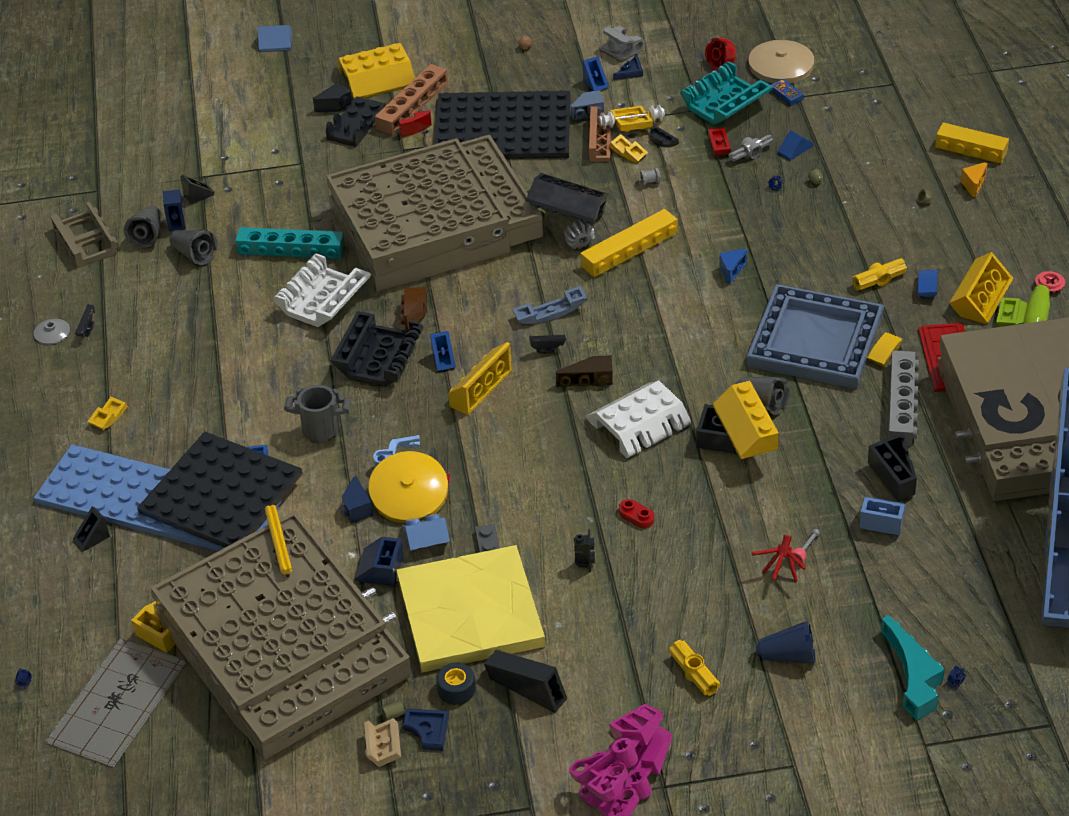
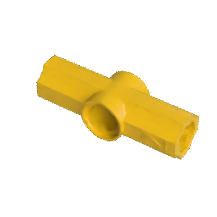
M902 258L884 265L874 263L869 267L868 271L852 276V282L857 291L875 284L885 286L891 278L906 273L907 267Z
M678 640L673 643L669 648V653L685 671L686 679L694 682L704 695L711 696L715 694L720 688V682L704 665L703 657L695 654L685 641Z

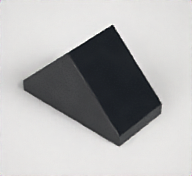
M183 174L180 176L184 197L191 204L214 195L215 192L208 184Z
M94 506L90 508L73 537V540L84 551L110 537L105 517Z

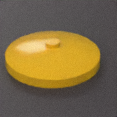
M415 451L399 452L382 460L373 470L369 480L370 499L378 513L390 521L406 524V520L415 518L423 521L426 520L425 516L436 514L444 505L448 495L447 475L439 462L429 455Z

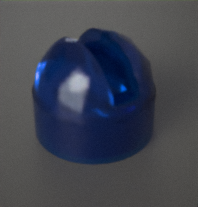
M774 175L770 178L768 185L772 190L777 191L782 187L783 179L781 176Z
M19 668L15 678V685H29L32 679L31 673L26 669Z

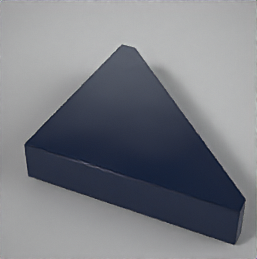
M635 54L633 59L621 66L618 72L613 73V80L643 76V69L638 54Z

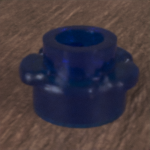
M955 666L951 670L947 680L951 682L952 686L956 684L960 686L966 678L965 669Z

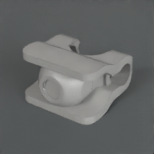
M622 26L603 29V33L609 36L607 43L601 45V50L618 60L625 61L642 51L644 39L639 36H626L627 29Z

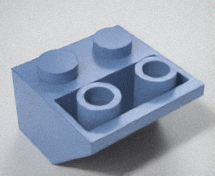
M865 497L861 509L859 528L900 536L907 504Z
M433 514L425 516L426 520L423 521L417 518L406 520V525L401 526L408 550L449 542L445 517Z

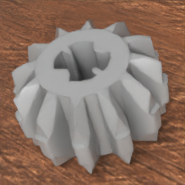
M580 219L578 222L568 225L567 230L564 231L565 240L573 249L578 248L580 250L582 247H586L587 244H592V240L595 238L592 225L584 223Z

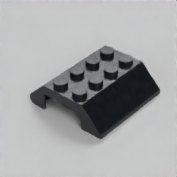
M357 311L330 361L350 380L386 387L400 376L403 370L402 366L406 364L416 344L415 341L420 337L424 327L421 323L413 321L408 322L409 329L407 332L405 330L378 326L375 322V314Z

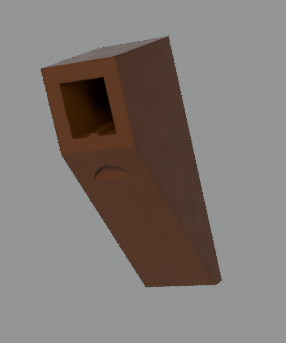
M426 287L404 288V295H401V325H405V332H407L409 321L418 322L428 312Z

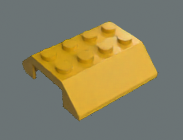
M401 43L346 55L336 60L340 74L343 70L349 82V90L353 99L356 96L368 98L404 89L415 78L410 59Z

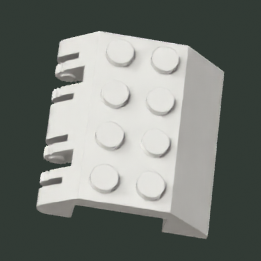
M314 254L306 263L307 267H302L290 282L286 284L287 289L282 288L273 299L287 316L319 327L336 315L368 280L371 273L355 268L349 275L327 268L325 256Z
M660 381L648 383L586 415V419L596 429L605 426L619 440L620 452L626 458L641 451L636 436L639 437L643 446L648 448L667 436L672 435L668 419H670L676 431L691 425V420L683 403Z

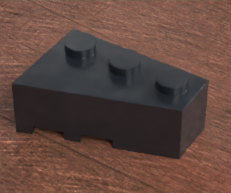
M903 433L870 445L868 449L867 463L897 501L915 495L917 476L908 454L909 450L906 447Z

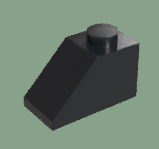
M338 83L313 97L315 112H337L352 103L350 90Z

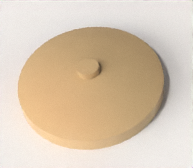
M773 40L764 42L756 46L749 55V69L752 74L760 80L769 83H775L781 79H784L789 84L795 83L808 77L814 68L813 53L806 46L794 41Z

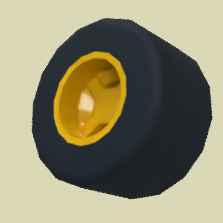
M450 663L442 667L436 676L438 694L446 703L454 705L465 703L473 697L476 691L474 672L466 664Z

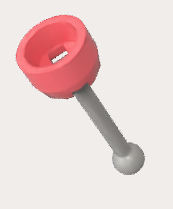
M818 529L812 531L811 537L802 548L792 550V553L802 563L806 560L805 550L813 539L820 535ZM793 560V564L796 565V566H799V565Z

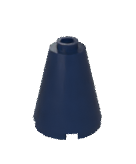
M809 621L801 622L759 639V644H756L757 656H761L762 660L806 664L816 663L815 649H813L814 641Z

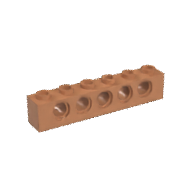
M433 64L424 69L390 103L376 114V130L393 136L400 129L399 120L412 118L414 113H417L448 83L447 69Z

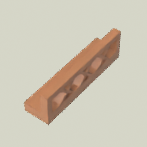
M597 106L591 107L589 159L590 162H610L609 144L611 142V128L609 125L605 129L599 126ZM601 131H603V132H605L606 134L600 135V134H598V133H600ZM600 142L606 143L603 146L599 145ZM603 152V153L606 154L607 156H597V155H598L599 153Z

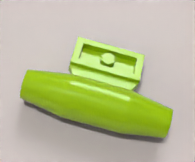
M1045 285L1036 286L1028 303L1018 298H1002L996 321L997 327L1047 321L1050 310L1049 288Z

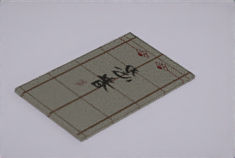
M120 638L47 738L46 742L114 767L186 664V660Z

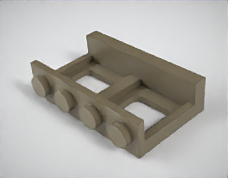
M90 202L86 203L88 211L63 220L59 218L57 213L50 215L54 231L77 268L117 254L116 246H118L115 236L111 235L108 226L105 227L103 218L99 217L97 208H93ZM93 221L97 229L75 236L70 229L81 223ZM100 240H104L107 243L109 249L89 256L86 255L82 248Z

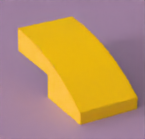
M621 134L609 144V147L617 154L635 163H638L648 153L636 141L632 144Z
M885 332L868 355V361L885 368L892 356V350L897 351L903 339Z
M110 397L104 407H98L87 422L104 430L111 426L125 412L128 406L126 402Z

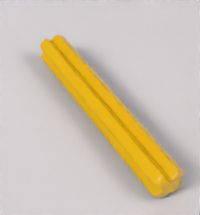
M266 506L265 513L280 571L283 575L290 574L292 566L276 506Z

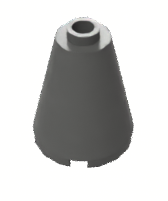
M151 205L130 217L123 228L126 239L130 243L136 244L138 248L151 247L158 238L162 217L161 210Z
M176 230L170 236L171 246L195 264H208L214 257V250L217 251V239L208 230Z
M741 377L735 383L750 381L767 413L771 415H779L778 411L781 408L784 409L789 400L790 388L786 386L788 381L782 377Z

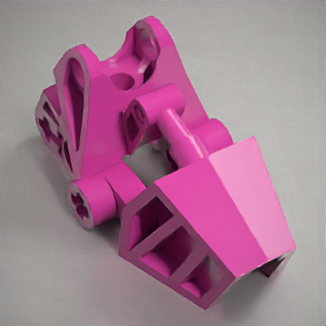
M644 704L609 723L615 739L609 745V748L605 752L598 751L594 753L592 757L577 760L569 768L573 779L583 784L579 790L581 798L590 807L599 805L597 808L602 816H631L639 800L646 799L652 793V788L647 779L650 773L660 775L672 735L668 730L659 726L664 717L662 712L649 705ZM578 767H585L583 771H575ZM633 767V768L631 769V771L629 772V774H628V771H627L626 768ZM632 796L630 799L623 800L625 797Z

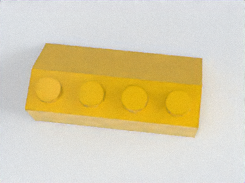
M992 252L987 253L974 260L949 304L960 317L987 324L1014 278Z
M506 342L493 348L449 391L448 397L451 408L469 415L512 371L510 343Z
M746 381L731 385L713 403V408L740 459L778 450L779 433L752 383Z

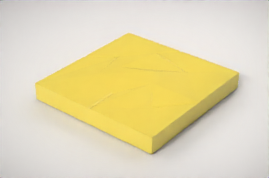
M516 545L397 569L398 583L422 673L441 669L450 663L466 664L485 660L495 650L513 654L545 647L544 632Z

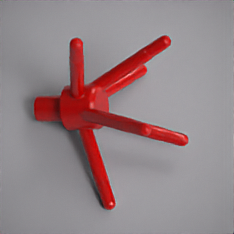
M784 535L782 544H778L777 548L752 552L753 556L776 552L762 570L763 573H766L778 558L772 580L776 579L783 558L788 559L795 582L798 581L793 560L803 570L806 569V566L792 553V547L790 546L792 536Z

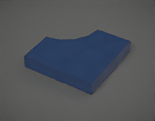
M406 708L403 729L419 737L422 749L444 751L449 711Z

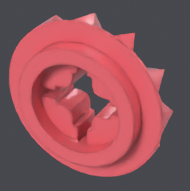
M1046 271L1036 276L1035 286L1045 285L1049 288V292L1054 294L1056 291L1061 292L1062 288L1065 287V279L1056 272Z

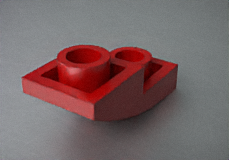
M430 110L414 113L413 118L399 120L401 137L410 136L429 128L432 125Z

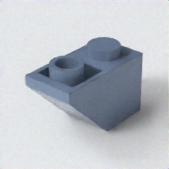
M600 90L583 93L571 105L572 120L590 118L591 107L597 106L598 116L602 112L604 113V100Z

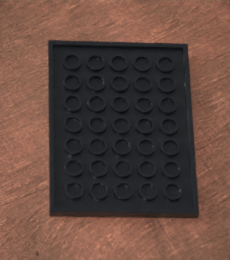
M570 91L439 93L434 145L456 138L461 143L490 134L505 159L569 158Z

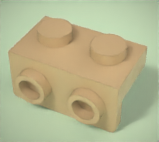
M394 718L377 726H374L370 721L364 722L365 754L369 761L374 762L380 767L401 758L398 722Z

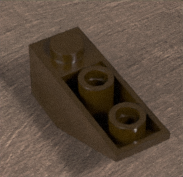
M612 355L592 356L555 371L556 387L613 385Z

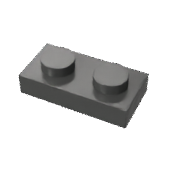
M495 524L475 527L479 553L500 549Z

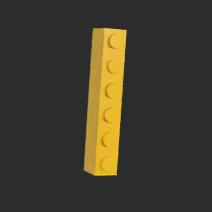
M663 209L581 252V267L590 275L596 277L677 234L678 219L666 209Z

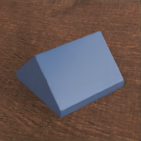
M291 26L258 27L259 52L291 50L293 32Z

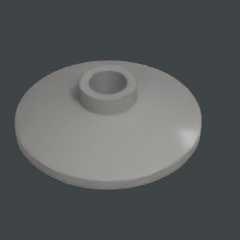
M61 319L43 321L34 329L35 340L43 345L58 344L64 341L70 334L69 324Z

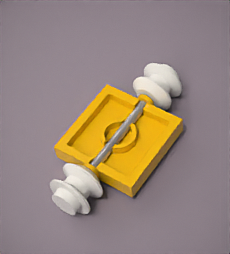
M657 105L656 109L650 106L647 112L642 106L610 110L607 115H604L602 112L598 116V124L605 129L607 125L613 128L615 123L619 130L624 132L635 129L643 130L653 127V122L657 118L659 121H662L665 112L660 105Z

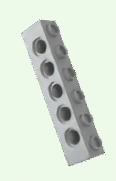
M892 350L888 439L903 433L906 446H912V439L917 437V427H913V425H917V413H914V411H917L918 400L914 398L918 397V386H915V384H918V373H915V371H918L919 360H915V352Z

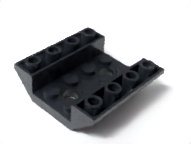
M540 173L534 178L526 202H529L533 207H545L547 211L557 213V211L564 213V216L568 218H581L580 221L590 224L597 219L598 214L605 211L608 193Z

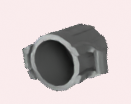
M312 385L305 389L298 388L296 395L287 397L284 410L300 415L302 432L312 443H327L329 438L338 435L340 429L338 415L349 413L351 400L339 396L337 389L332 390L324 385ZM337 403H343L342 408H338Z

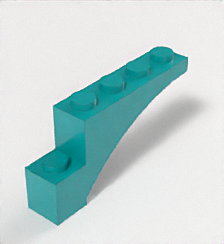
M888 615L882 618L881 633L896 651L905 672L907 692L904 693L902 707L917 721L937 709L939 695L934 688L943 683L944 668L941 663L936 662L929 655L925 648H922L915 641L912 635L908 634L901 627L899 622L894 621Z

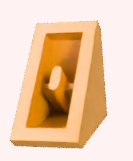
M984 162L962 169L961 183L972 197L977 196L986 178L988 163Z

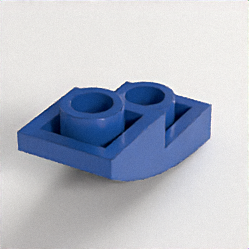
M938 269L919 270L918 296L931 298L937 295Z

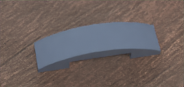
M579 286L564 291L565 297L533 308L528 303L514 308L513 313L519 323H542L572 312L588 299L582 287Z

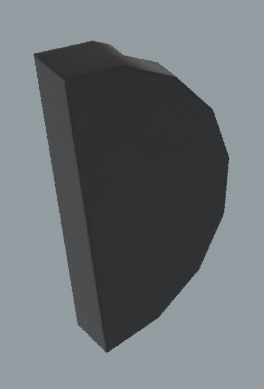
M656 125L650 129V139L655 145L672 147L679 144L678 138Z
M87 304L75 332L77 336L84 337L85 335H90L95 323L92 321V314L95 313L94 305Z
M565 335L529 336L531 347L536 349L538 353L544 354L554 352V349L560 345L563 346L566 341Z

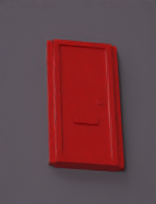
M960 323L922 325V327H918L934 392L946 391L937 368L938 357H941L939 349L941 335L965 332L964 326Z

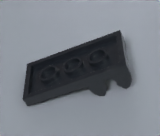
M356 96L341 116L338 113H334L333 124L329 121L327 122V140L357 147L375 124L376 114L386 106V103Z

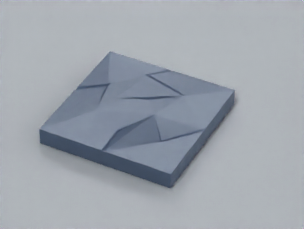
M776 284L748 352L747 367L858 389L868 360L867 357L870 354L883 317L884 305Z

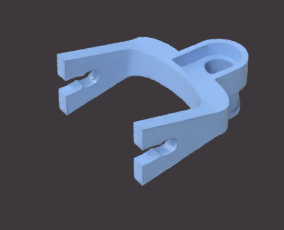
M419 435L391 440L389 449L377 450L374 453V464L377 466L385 458L396 454V450L399 447L420 448Z

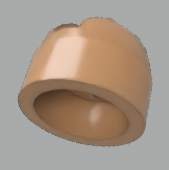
M523 35L519 40V47L524 50L530 48L533 44L532 39L526 35Z

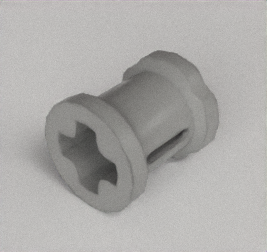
M654 168V170L645 172L641 170L640 179L642 185L645 186L646 183L652 182L660 183L659 169Z

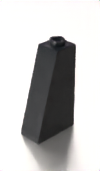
M495 650L484 663L491 680L556 713L567 699L557 668L500 650Z

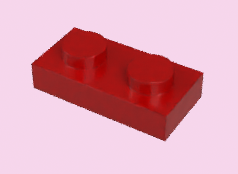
M725 128L709 129L708 137L714 156L730 154L731 147Z

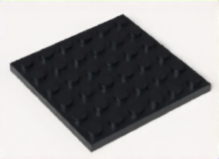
M204 431L141 502L137 510L138 513L226 548L254 533L267 518L265 507L276 506L301 477L303 472L300 467Z

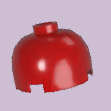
M723 37L712 38V41L706 45L705 49L706 61L711 65L709 67L716 71L727 62L734 64L737 52L733 42Z

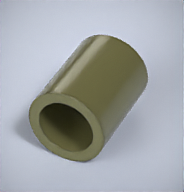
M401 701L382 707V713L386 721L405 715Z

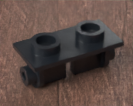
M588 529V535L578 534L574 538L575 564L578 567L589 566V572H591V564H595V551H591L595 548L594 538H590V529Z

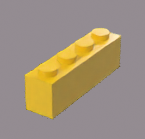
M943 122L936 134L935 148L1002 164L1008 152L1009 138Z

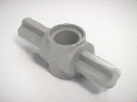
M767 135L761 139L745 138L740 144V149L729 154L731 161L734 162L743 157L746 159L758 158L762 153L763 147L773 143L772 136Z

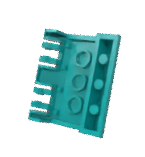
M727 62L718 68V72L712 71L699 81H696L695 86L690 85L681 90L680 95L691 112L715 125L771 91L773 86L762 80L750 85L736 77V65Z

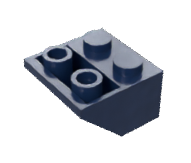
M381 537L366 546L359 562L355 581L395 586L397 569H400L404 556L402 539Z

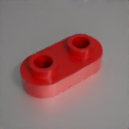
M631 499L620 502L619 515L640 528L653 526L655 514L652 510Z

